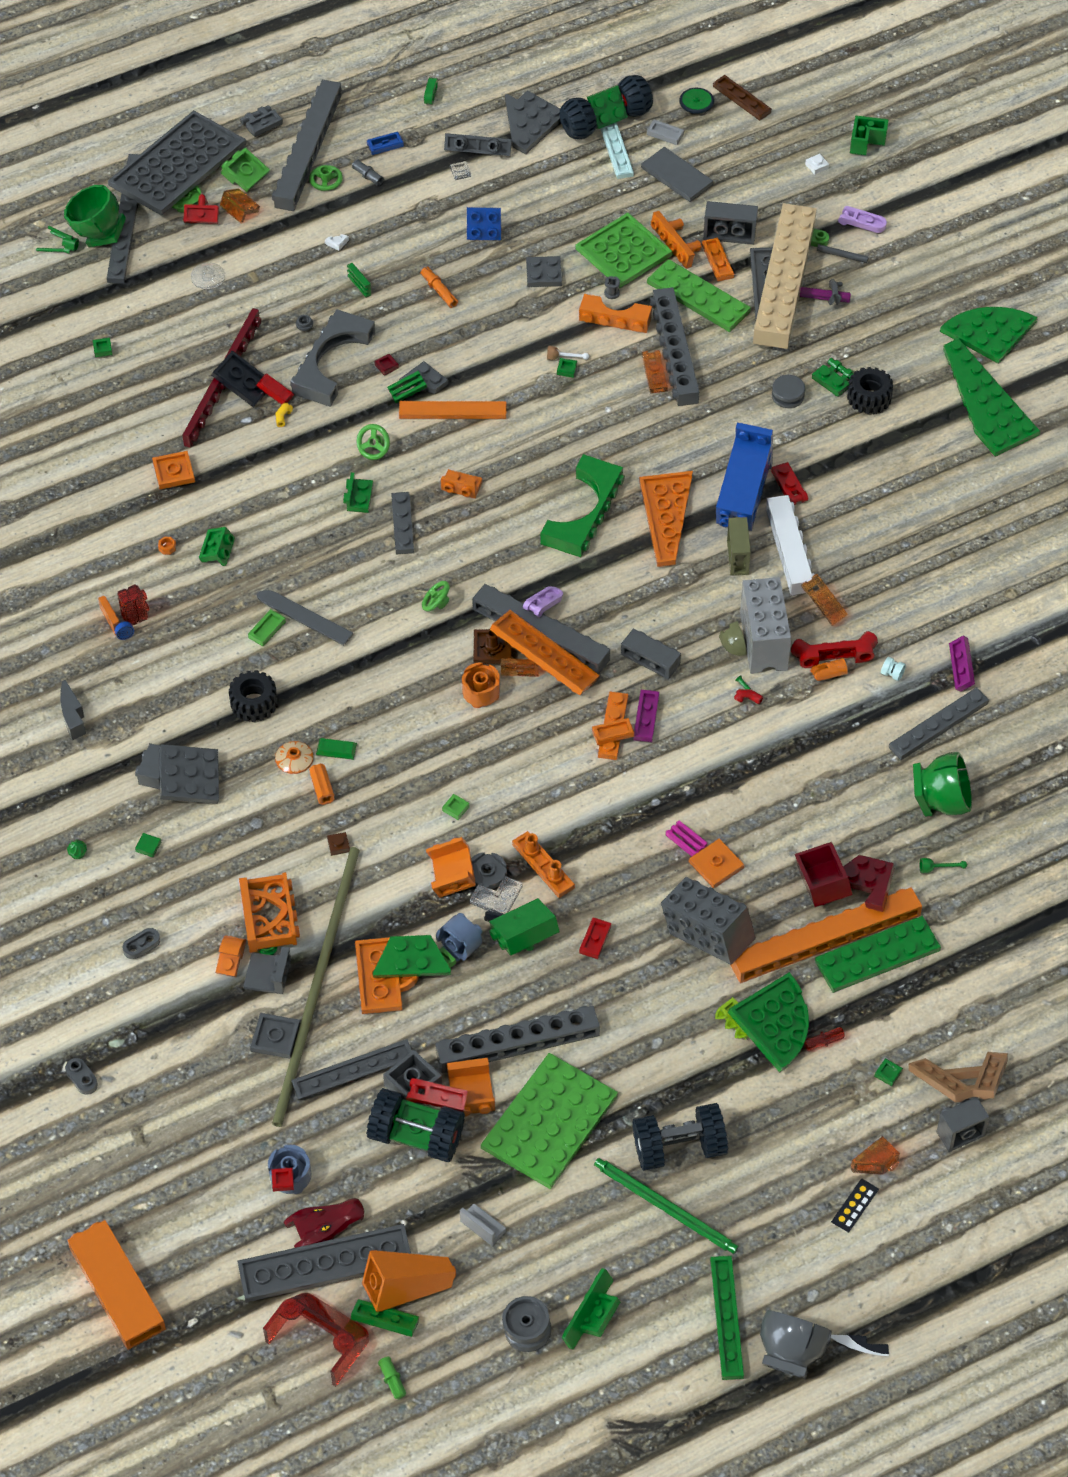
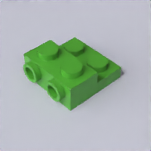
M246 147L242 151L238 150L233 155V159L225 161L221 166V174L232 184L237 183L246 192L253 188L270 171Z

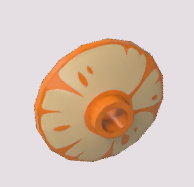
M291 741L278 748L275 754V762L283 772L298 774L306 771L311 766L313 752L305 743Z

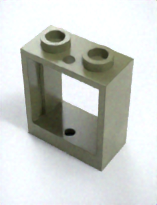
M747 517L728 518L727 547L730 576L749 575L751 552Z

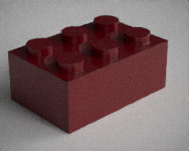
M832 842L794 854L799 873L814 907L853 895L848 876Z

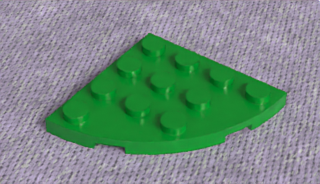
M982 307L968 310L952 317L940 327V332L954 340L959 338L968 348L999 364L1034 326L1038 317L1013 308Z
M790 972L734 1005L728 1011V1014L779 1073L795 1060L808 1033L809 1013L807 1004H805L802 997V990Z

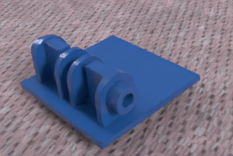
M467 207V240H501V208Z

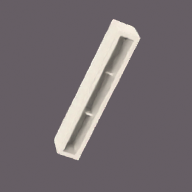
M788 495L767 498L766 512L790 595L812 592L813 584H816L815 574L811 573V560L806 557L807 547L806 544L803 545L802 531L798 530L799 521L798 517L794 516V503L790 502Z

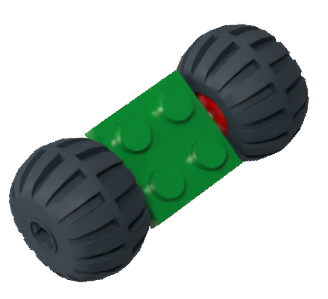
M629 75L623 78L618 85L587 96V100L579 97L571 98L560 108V121L563 129L573 139H585L595 129H600L628 118L627 115L633 117L642 116L652 108V90L642 76Z

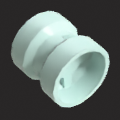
M887 657L882 666L881 674L885 676L890 675L894 680L899 681L904 674L906 664L895 662L893 658Z

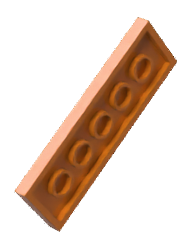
M511 610L506 612L490 627V630L498 637L505 640L513 648L520 651L528 659L535 662L578 695H582L600 676Z

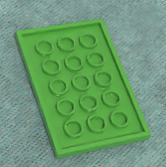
M548 1053L481 1143V1149L551 1189L618 1097V1092L553 1054Z

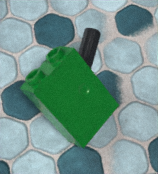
M539 898L506 914L486 911L484 920L489 922L491 930H489L491 938L494 941L497 940L500 948L506 950L510 956L524 949L532 951L534 944L540 943L560 932L556 916Z

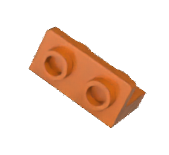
M449 469L446 475L441 478V490L465 497L476 498L482 485L481 477Z

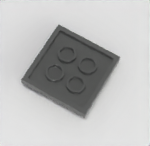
M161 744L160 799L218 804V749Z

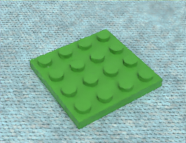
M629 213L624 214L576 244V250L606 277L613 276L619 278V288L672 256V250Z

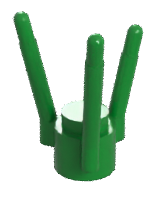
M48 226L51 234L63 239L62 246L64 248H36V251L65 252L70 254L71 251L78 249L79 238Z

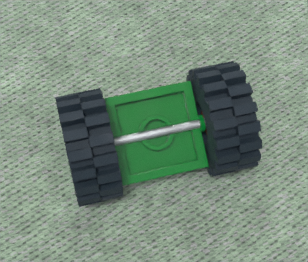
M382 1088L377 1094V1099H375L374 1106L371 1109L366 1134L369 1139L385 1144L394 1141L427 1151L428 1156L431 1158L450 1162L459 1145L465 1114L445 1106L441 1110H436L404 1100V1096L401 1093Z

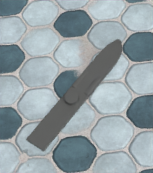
M263 590L257 593V598L265 605L343 646L353 635V632L276 592Z

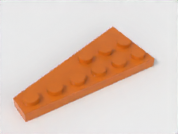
M693 471L639 477L657 567L676 565Z

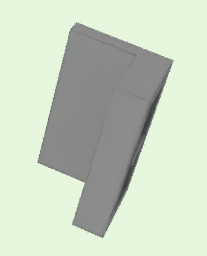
M473 1204L467 1211L464 1208L460 1210V1222L491 1246L506 1232V1228L476 1204Z

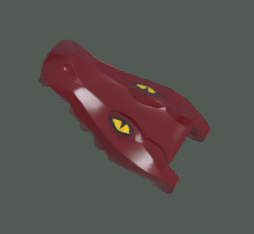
M352 1198L338 1204L298 1210L285 1219L284 1224L286 1228H291L295 1225L301 1239L294 1245V1248L333 1240L336 1235H341L344 1230H347L350 1224L364 1219V1208L359 1199Z

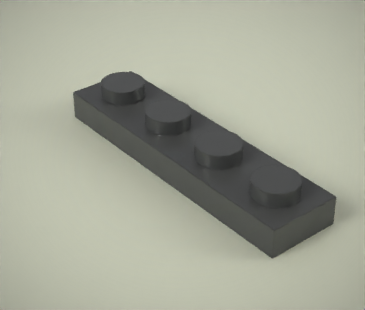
M409 492L391 493L396 555L414 553L410 494Z

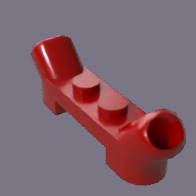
M870 631L864 632L858 640L825 642L810 645L802 639H796L791 646V654L799 658L802 668H812L818 665L819 661L854 657L855 663H863L874 658L873 649L878 644V639Z

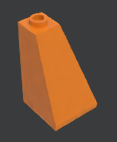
M371 1250L362 1284L376 1312H380L452 1288L453 1280L456 1277V1268L448 1257Z

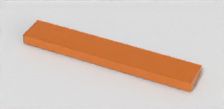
M400 401L399 419H506V401Z

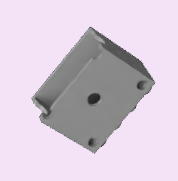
M780 577L743 580L740 617L750 674L762 672L767 667H774L776 671H788L791 635Z

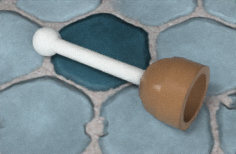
M548 346L547 360H555L559 356L589 359L588 353L560 352L557 347Z

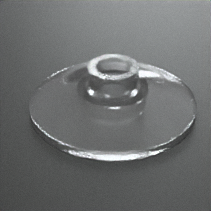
M207 262L199 264L191 272L192 283L201 289L216 288L225 280L224 269L216 263Z

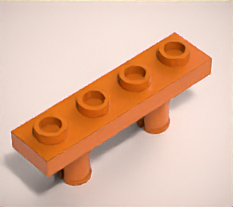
M660 211L653 212L651 220L652 229L656 231L661 240L672 250L678 261L686 269L692 267L695 255L693 252L701 250L700 241L696 240L685 243L676 232V230L683 229L684 223L682 219L679 218L668 222Z
M527 831L512 840L513 847L558 898L575 889V884L561 869L560 861L553 860L537 842L538 837L536 834Z

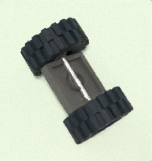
M713 1103L697 1106L695 1109L696 1123L692 1120L684 1122L683 1126L675 1127L674 1124L662 1127L663 1130L659 1129L654 1115L633 1119V1136L642 1170L665 1166L663 1146L698 1139L701 1142L705 1158L727 1155V1133L719 1104Z

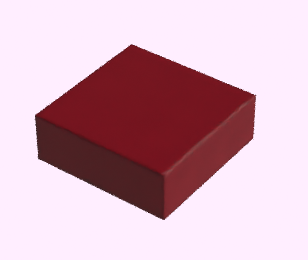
M390 354L374 361L375 366L384 376L399 369V364Z

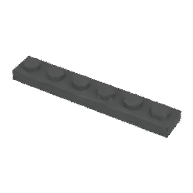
M976 687L889 743V749L900 760H903L986 706L989 699Z
M408 1039L292 1079L291 1082L297 1099L300 1100L393 1067L412 1050Z

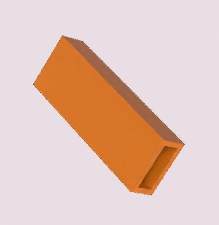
M106 1220L92 1224L89 1229L77 1232L67 1240L73 1256L127 1350L166 1330L163 1318Z

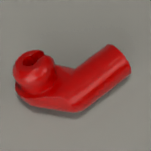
M738 689L734 696V699L738 702H743L744 698H748L760 704L763 700L762 695L751 689Z

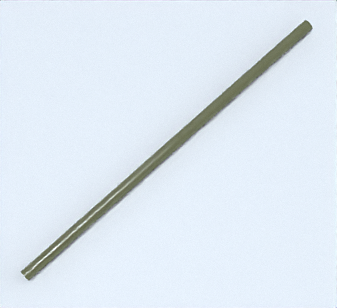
M351 847L272 1121V1125L276 1127H281L293 1089L291 1080L296 1078L360 852L356 847Z

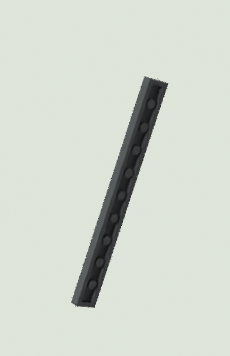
M128 154L127 164L140 154ZM121 194L119 214L123 213L126 220L118 242L112 244L107 283H125L138 202L124 194Z

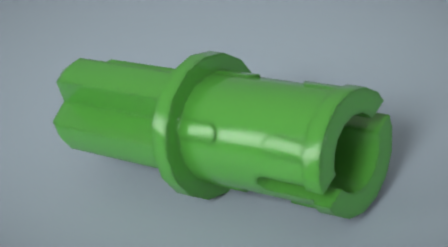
M387 1356L380 1359L378 1365L385 1377L384 1382L389 1385L394 1398L401 1399L406 1395V1391L400 1380V1373L396 1372L391 1357Z

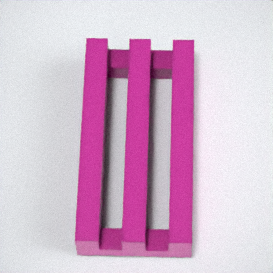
M680 820L676 822V825L671 826L670 830L665 832V835L691 857L707 847L708 844ZM673 833L678 834L685 842H683L680 838H678V837H677L675 834H673ZM687 844H690L692 847H694V848L696 849V851H694V850H693L690 846H688Z

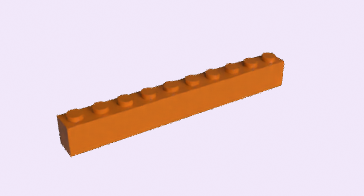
M912 887L900 889L896 893L887 896L884 912L869 909L865 903L854 909H846L838 915L827 916L819 922H811L803 928L792 929L784 935L773 936L770 940L753 944L734 961L731 967L738 981L743 983L920 917L922 904Z

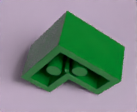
M855 115L850 154L866 155L868 144L885 146L889 120Z

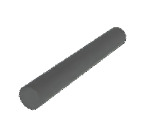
M820 244L817 247L819 252L864 263L868 261V256Z

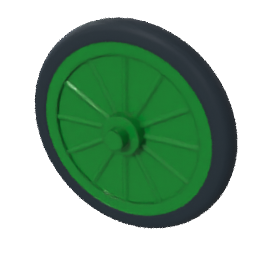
M698 87L689 88L680 95L679 103L685 111L700 114L709 111L713 107L714 97L706 89Z

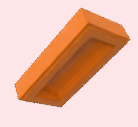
M101 596L98 598L100 609L115 634V627L120 621L106 596Z
M629 718L592 726V732L597 745L634 737V731Z

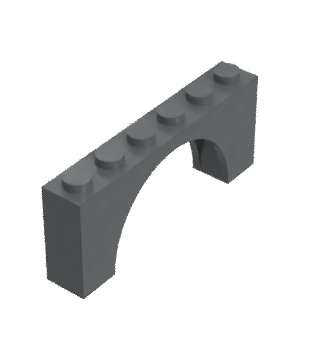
M336 309L335 313L329 317L327 326L323 327L318 340L314 341L313 348L307 353L304 363L300 364L296 376L292 377L290 381L292 393L331 407L338 396V386L336 382L325 377L318 369L321 357L330 349L342 344L360 343L369 345L375 335V321Z

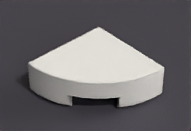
M343 234L335 237L330 236L325 239V244L339 251L349 241V236Z

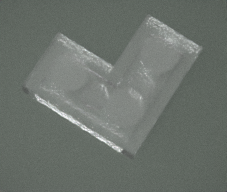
M504 876L497 891L478 884L470 898V904L487 911L506 914L511 910L523 887V883Z

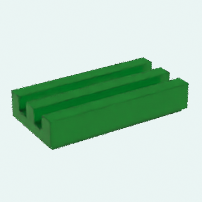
M353 263L348 264V278L365 298L371 296V283Z
M417 371L387 388L395 403H398L427 388V385L420 372ZM421 383L420 385L410 389L412 386ZM404 390L406 391V392H404V393H402V394L396 396V395L399 394L400 392H402V391H404Z

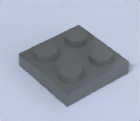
M560 256L526 257L527 287L562 286Z
M260 1013L250 1046L251 1052L290 1059L300 1027V1020Z

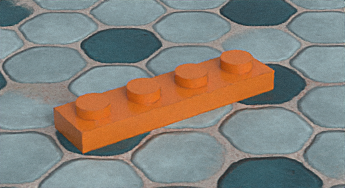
M609 692L604 724L625 719L628 694ZM621 740L599 745L598 758L617 760Z

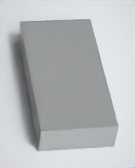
M653 120L647 129V135L678 145L684 135V130Z

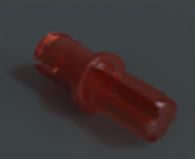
M842 1027L825 1033L822 1031L819 1035L805 1039V1047L808 1052L819 1047H828V1044L843 1039L845 1033Z

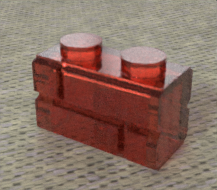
M134 584L128 587V589L118 591V601L124 621L130 622L133 626L137 622L140 623L147 620V611L150 609L145 601L148 598L144 589L140 590L139 586Z

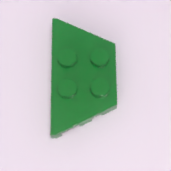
M431 935L390 936L373 971V978L451 975V969Z

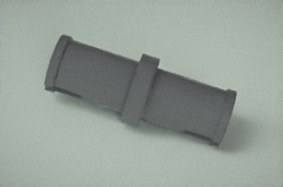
M359 159L353 162L352 168L362 174L363 178L369 179L377 186L382 184L384 177L375 172L371 166L365 165Z

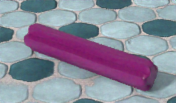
M801 287L799 296L829 300L832 290ZM838 291V294L841 296L840 302L849 303L851 293Z

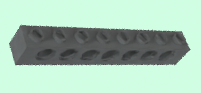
M674 288L653 290V297H650V306L654 307L653 318L654 321L657 320V334L660 333L661 335L659 336L660 346L664 347L662 350L663 359L667 360L666 371L670 373L669 384L674 388L672 389L673 399L677 400L678 406L699 404L700 392Z
M582 1006L576 1010L561 1011L551 1016L544 1015L530 1021L523 1020L517 1024L502 1025L492 1030L485 1029L471 1035L464 1034L454 1039H443L435 1043L436 1055L441 1073L443 1074L448 1072L447 1063L481 1058H488V1062H493L600 1036V1025L594 1006ZM554 1027H559V1028H561V1029L555 1030V1029H553V1028H554ZM495 1041H500L501 1043H500V1044H495L494 1042H495Z

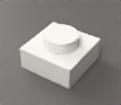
M821 154L806 159L805 165L814 175L829 169L828 162Z

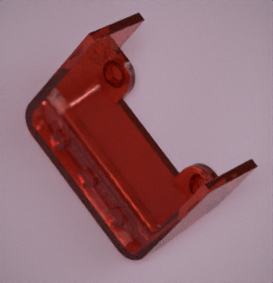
M301 1293L286 1299L263 1327L265 1342L270 1344L287 1320H295L300 1315L335 1336L333 1346L337 1352L342 1354L330 1370L332 1385L336 1387L368 1344L369 1333L367 1329L310 1293Z

